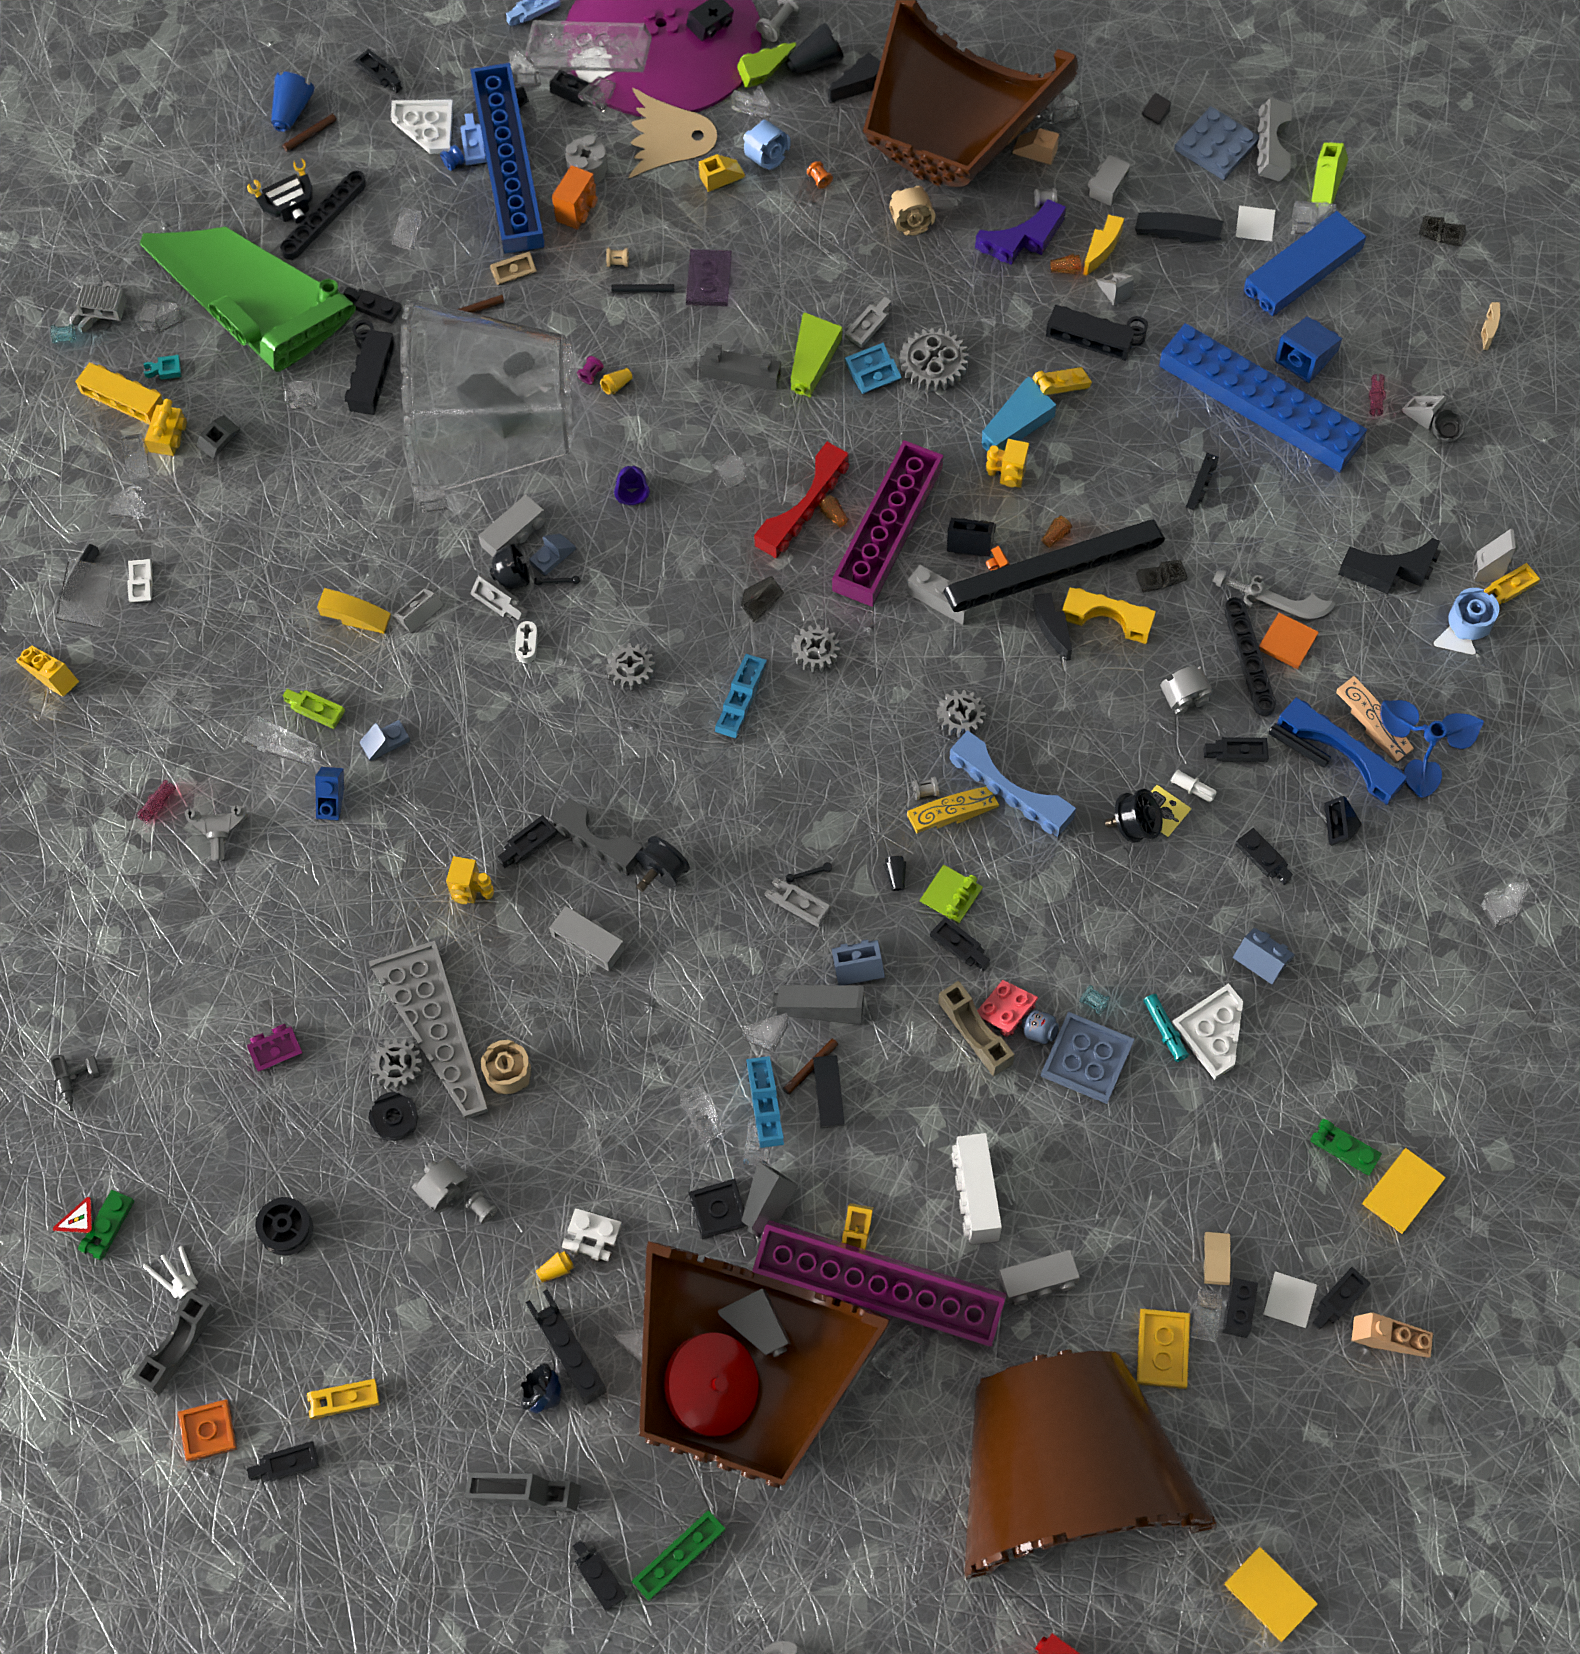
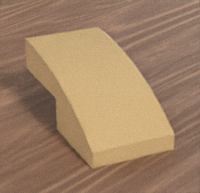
M1491 302L1488 309L1487 320H1485L1481 331L1484 350L1489 349L1497 331L1500 320V302Z
M1205 1232L1204 1284L1229 1285L1230 1234Z

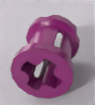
M588 356L586 359L587 363L582 369L577 371L578 378L589 385L594 382V377L598 371H602L604 368L602 362L594 356Z

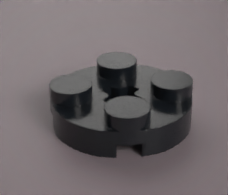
M389 1092L375 1100V1104L369 1112V1122L373 1131L382 1140H400L415 1131L418 1112L414 1102L409 1097L397 1092ZM394 1111L396 1114H400V1116L394 1122L392 1120H387V1118L390 1117V1112Z

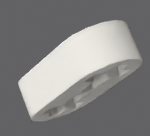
M530 621L520 623L517 628L515 651L517 659L522 663L532 662L537 652V627ZM527 629H530L529 637L525 639L524 633H526ZM525 646H528L529 649L527 655H523L522 653L525 650Z

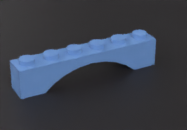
M968 730L950 749V760L954 766L960 769L963 768L972 779L981 781L987 786L989 791L996 795L999 794L1011 807H1017L1027 819L1035 820L1045 832L1058 837L1075 818L1076 808L1060 796L1033 793L1018 787L1006 779L993 764L985 742Z

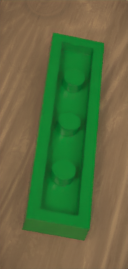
M709 1510L706 1511L632 1580V1583L650 1602L718 1539L726 1529Z

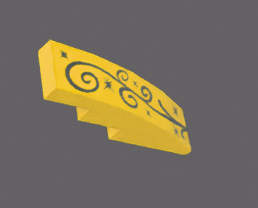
M986 786L926 803L907 811V816L918 834L934 826L938 829L955 821L959 824L997 808L999 804L994 794Z

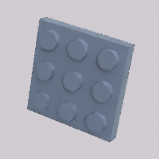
M1210 106L1178 140L1174 150L1220 179L1225 180L1258 144L1259 135Z
M1068 1012L1041 1072V1077L1108 1104L1134 1039Z

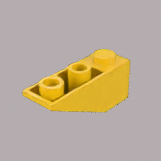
M32 645L25 649L21 656L16 659L18 664L62 697L79 682L63 662Z

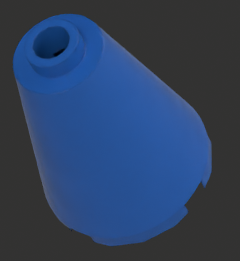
M283 71L282 75L278 72L275 77L271 123L280 132H285L292 128L315 90L311 82L308 85L305 83L306 78L298 74Z

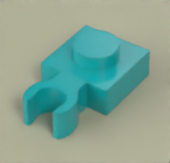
M179 355L158 357V363H143L145 370L151 369L150 371H144L146 378H153L156 375H159L161 380L182 377Z

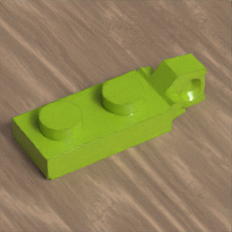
M286 689L283 694L284 701L290 704L291 709L332 729H335L345 713V708L307 690L300 691L298 694Z

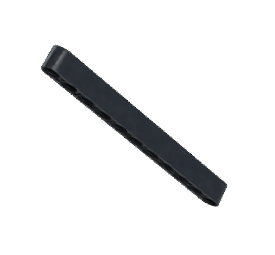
M1155 520L1144 521L955 582L947 586L943 593L954 612H961L1154 549L1165 541V537Z

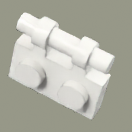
M575 1208L567 1231L568 1234L575 1235L576 1237L574 1241L565 1238L562 1248L569 1249L570 1253L578 1255L582 1253L589 1255L593 1260L599 1261L602 1259L609 1261L612 1252L603 1249L605 1245L615 1247L622 1222ZM584 1238L597 1242L595 1247L583 1244Z

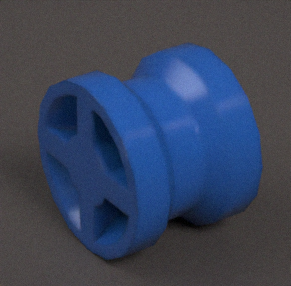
M456 145L451 146L449 151L440 153L441 159L449 171L454 170L456 165L465 163L464 156Z

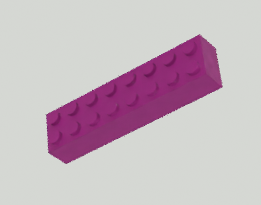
M903 440L832 578L833 592L873 607L943 469L942 454Z

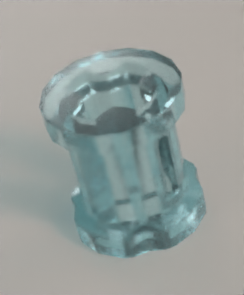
M73 323L69 324V326L59 327L51 325L50 332L53 344H57L59 341L76 342V330Z
M1089 985L1079 1002L1082 1004L1086 1003L1096 1010V1014L1100 1015L1111 997L1100 994L1094 990L1092 985Z

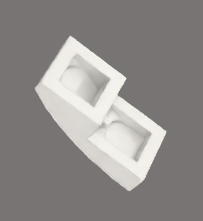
M152 560L128 561L129 603L152 601Z

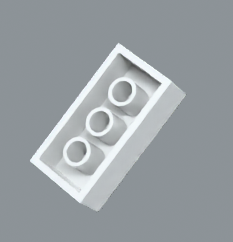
M982 1133L958 1136L956 1145H952L953 1167H958L956 1169L957 1176H955L957 1191L961 1190L959 1199L960 1213L965 1214L963 1223L964 1237H969L970 1245L999 1241L1002 1226L987 1135Z

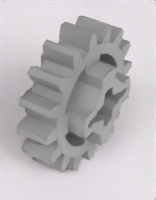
M810 625L807 632L801 629V636H794L795 642H792V656L796 658L797 665L803 663L804 670L811 667L812 672L816 668L823 672V666L831 668L832 662H837V655H840L839 640L836 639L835 632L829 634L828 627L821 630L820 625L816 629H813ZM830 646L831 650L829 654H827L828 647Z
M628 643L627 648L619 645L620 651L612 650L613 657L608 656L606 669L609 680L613 679L615 686L620 683L622 690L629 686L630 690L633 691L635 685L641 689L642 682L650 683L649 677H654L653 669H655V662H653V655L648 654L647 648L641 650L640 644L633 648L631 643Z
M954 690L953 696L947 693L945 700H940V707H937L938 723H942L941 729L945 730L948 728V735L956 732L957 738H960L961 733H965L967 730L976 734L978 727L982 728L983 720L986 719V706L981 704V698L974 699V692L966 695V690H963L962 694H958Z
M394 1038L393 1044H389L386 1040L384 1041L385 1047L377 1046L376 1048L379 1053L371 1055L375 1061L370 1063L371 1069L374 1070L371 1073L374 1078H377L378 1084L382 1085L385 1083V1087L388 1090L392 1085H394L396 1091H399L402 1084L405 1088H408L407 1082L415 1083L414 1075H421V1070L418 1068L423 1066L422 1060L419 1059L421 1054L419 1050L415 1051L416 1047L413 1043L408 1046L406 1039H403L401 1044L398 1043L397 1038ZM410 1058H411V1059H412V1064H411V1067H410V1069H409V1068H408V1063L410 1062ZM384 1060L385 1065L382 1067L383 1070L381 1071V1063ZM391 1061H392L393 1063H396V1064H401L402 1068H401L400 1066L395 1065V1064L392 1065Z

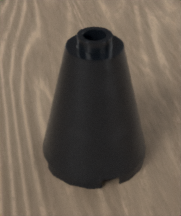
M826 23L820 25L788 56L789 61L786 64L792 73L795 71L796 74H801L844 59L842 49L838 41H835L832 36L833 32Z

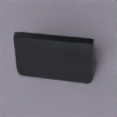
M559 70L549 82L550 93L582 107L586 105L594 89V84L562 70Z

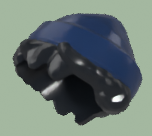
M543 1363L534 1369L532 1373L527 1374V1380L520 1384L523 1389L521 1407L535 1414L559 1405L562 1394L558 1374L548 1364Z

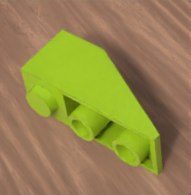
M783 43L773 49L765 48L755 54L747 53L743 55L737 69L745 87L749 88L765 83L788 59V56L794 51L796 43Z
M1324 142L1317 162L1311 201L1312 208H1332L1349 160L1344 143Z

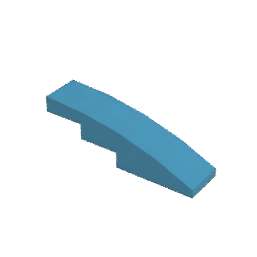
M745 654L731 683V690L723 704V711L715 725L716 733L733 738L737 737L767 663L766 659Z
M770 1056L746 1059L760 1148L784 1145Z

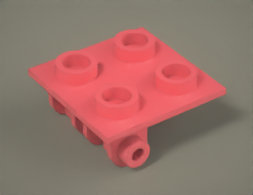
M1002 980L977 1011L983 1020L1002 1029L1000 1033L1004 1037H1008L1014 1034L1017 1024L1021 1025L1024 1017L1035 1008V1003L1039 998Z

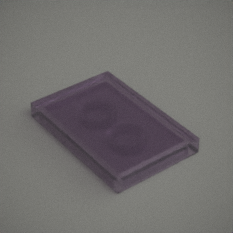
M690 249L686 305L728 306L732 250Z

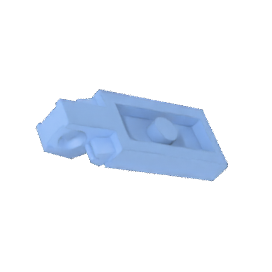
M522 0L516 3V7L512 11L506 13L507 22L511 27L520 24V22L525 23L561 6L560 0Z
M473 113L465 114L466 125L460 128L466 165L486 163L480 124L474 123Z

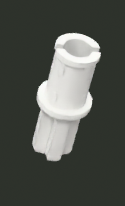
M1179 769L1172 777L1171 782L1186 789L1190 795L1193 793L1208 802H1211L1216 796V790L1199 782V778L1194 779Z

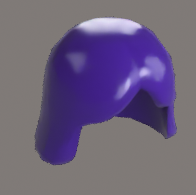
M637 466L624 467L616 479L615 498L618 502L625 505H638L645 502L649 497L650 490L643 470ZM639 488V489L635 490V491L632 492V493H631L629 490H627V489Z

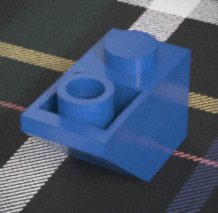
M321 767L315 775L316 819L339 820L344 794V768Z

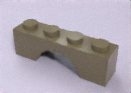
M959 980L939 993V1005L992 1076H996L1013 1065L1014 1053L1001 1036H997L987 1027L980 1017L972 997Z

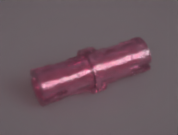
M1374 374L1371 377V390L1369 391V399L1371 400L1369 413L1375 416L1377 409V416H1381L1383 414V400L1386 398L1384 390L1385 376L1379 374V381H1377V374Z
M164 780L154 794H150L147 797L148 801L136 813V816L141 821L144 819L143 822L148 824L158 809H162L165 806L164 802L176 790V787L171 782L168 784V780Z

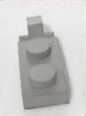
M884 297L878 305L870 304L846 331L845 338L863 348L889 317L888 312L892 308V301Z
M478 575L470 595L502 617H514L517 620L526 618L528 610L519 605L520 601L514 595L485 575Z

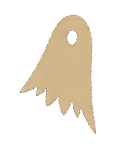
M632 88L638 100L645 107L636 109L646 118L632 122V125L644 134L633 139L631 144L645 149L634 157L635 159L643 160L633 169L628 178L658 166L699 157L714 147L717 140V131L708 118L695 112L663 103ZM695 130H700L703 132L704 137L702 140L696 141L692 138V133Z

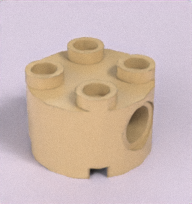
M922 186L907 188L902 191L897 190L892 194L889 209L899 232L902 231L904 235L908 236L918 235L928 230L927 226L930 223L931 225L934 223L936 215L929 196Z
M499 1040L491 1044L481 1058V1069L488 1086L497 1094H514L527 1087L530 1082L531 1065L525 1049L511 1040Z

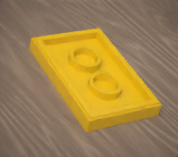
M1405 1148L1366 1197L1362 1205L1403 1234L1446 1177Z
M1140 1309L1136 1374L1138 1385L1187 1389L1190 1313Z
M1261 1547L1224 1583L1281 1642L1318 1604Z

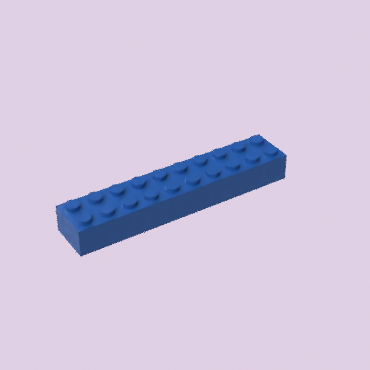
M505 63L470 69L504 254L545 247L511 64Z
M1186 323L1161 353L1159 367L1339 473L1363 444L1367 432L1365 427Z

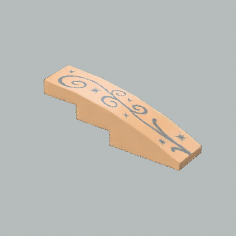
M1355 676L1337 689L1336 693L1352 708L1350 713L1366 727L1365 733L1396 763L1413 751L1414 748L1406 737H1395L1385 729L1381 720V704Z

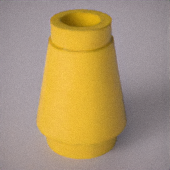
M625 368L604 375L603 379L600 380V385L606 394H615L632 380L633 376L631 371Z
M566 1251L557 1252L537 1269L536 1273L541 1282L544 1283L569 1274L574 1265Z

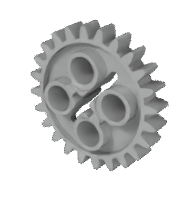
M931 328L930 333L922 329V335L915 332L914 339L908 337V343H903V350L900 351L901 371L905 372V378L911 377V384L918 382V388L926 385V389L929 390L931 386H934L935 391H937L938 386H942L945 390L947 383L954 386V380L960 382L961 375H965L968 368L969 354L967 353V346H963V340L957 341L956 334L950 337L949 330L943 334L942 328H939L938 332H934V329Z

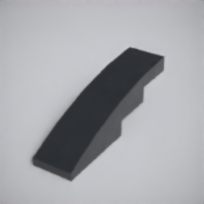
M1145 212L1138 213L1135 231L1137 234L1157 233L1159 238L1179 237L1181 243L1217 241L1222 238L1225 223L1222 220L1182 213Z

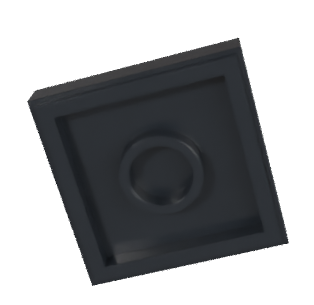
M735 1179L688 1192L702 1239L747 1227L742 1222L744 1206Z

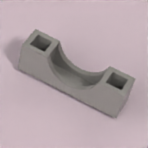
M1270 97L1265 104L1261 105L1258 112L1260 116L1258 127L1259 142L1257 145L1259 149L1257 165L1259 166L1258 175L1280 182L1290 171L1291 154L1281 146L1277 133H1281L1292 121V104Z

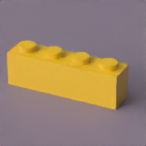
M89 362L76 380L80 393L149 425L156 405H163L164 402L162 395L157 390H150L137 381L132 382L120 373H112L102 365L97 366Z

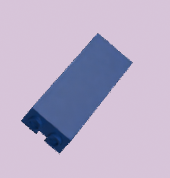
M1336 211L1246 277L1244 291L1248 297L1254 300L1258 299L1260 307L1274 316L1360 252L1364 247L1366 236Z

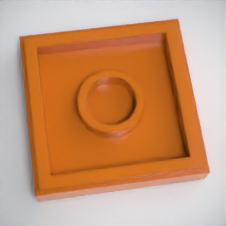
M1278 613L1260 643L1259 649L1261 652L1298 670L1319 632Z
M227 1399L178 1412L185 1460L187 1462L237 1450L230 1405Z

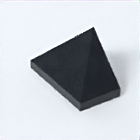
M1341 796L1324 803L1329 845L1333 846L1351 839L1362 823L1345 796Z

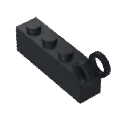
M1055 304L1047 323L1046 337L1126 361L1132 345L1139 346L1145 342L1148 322L1143 317L1134 316L1127 321V325H1121L1108 319H1101L1085 312H1078L1066 306ZM1134 321H1139L1143 323L1144 329L1139 326L1130 327V324ZM1134 336H1143L1141 340H1133Z
M359 320L353 325L352 331L355 336L356 345L362 350L361 354L356 357V370L351 374V386L349 390H346L345 402H347L350 412L375 415L396 345L393 333L375 331L370 321ZM361 325L370 327V330L356 332L357 328Z
M546 1289L543 1291V1294L550 1305L549 1307L538 1313L530 1300L525 1303L584 1404L587 1405L607 1392L605 1385L562 1316L553 1297Z

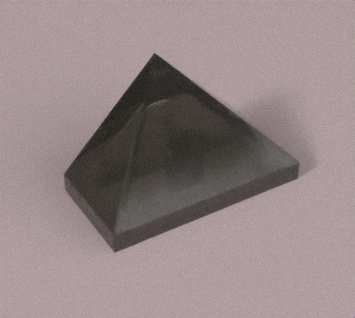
M769 576L744 590L741 607L752 622H756L784 592L774 578Z

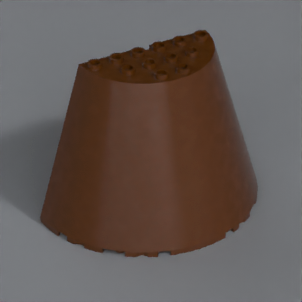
M896 0L863 133L868 138L867 142L870 145L876 147L895 163L912 172L916 178L920 180L925 178L936 186H966L1073 82L1078 70L1076 55L1057 49L1054 54L1055 71L1052 70L1045 73L1042 78L1040 73L1031 75L1027 72L1013 70L987 60L984 57L977 56L967 48H965L964 52L956 47L957 41L945 32L942 36L936 32L938 26L927 18L917 0Z
M648 1241L646 1247L639 1436L645 1437V1442L660 1447L661 1443L670 1446L669 1451L684 1455V1453L694 1454L693 1459L703 1463L713 1462L714 1460L718 1462L717 1467L730 1472L732 1470H740L743 1477L756 1480V1478L766 1479L765 1484L775 1488H780L781 1485L784 1486L887 1329L890 1319L874 1311L859 1308L855 1304L757 1274L747 1268L704 1257L702 1262L697 1260L699 1256L697 1253ZM760 1289H765L792 1345L786 1347V1353L775 1358L773 1354L770 1356L765 1355L719 1315L718 1310ZM722 1333L733 1337L747 1349L755 1363L758 1374V1395L750 1416L739 1428L721 1436H702L687 1430L673 1416L665 1396V1373L671 1356L684 1341L698 1334Z
M1071 1349L1060 1351L1057 1353V1356L1052 1357L1042 1354L1034 1356L1031 1362L1011 1366L992 1376L980 1379V1383L975 1389L965 1579L990 1575L998 1566L1010 1562L1008 1557L1010 1554L1014 1555V1559H1018L1034 1553L1033 1549L1042 1547V1550L1056 1545L1140 1528L1156 1527L1155 1524L1162 1523V1527H1177L1179 1522H1181L1182 1527H1189L1191 1534L1216 1529L1217 1524L1212 1512L1124 1359L1117 1352L1086 1351L1073 1353Z

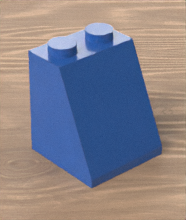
M1307 316L1281 336L1275 362L1310 384L1339 351L1342 338L1337 333L1322 326L1318 321Z

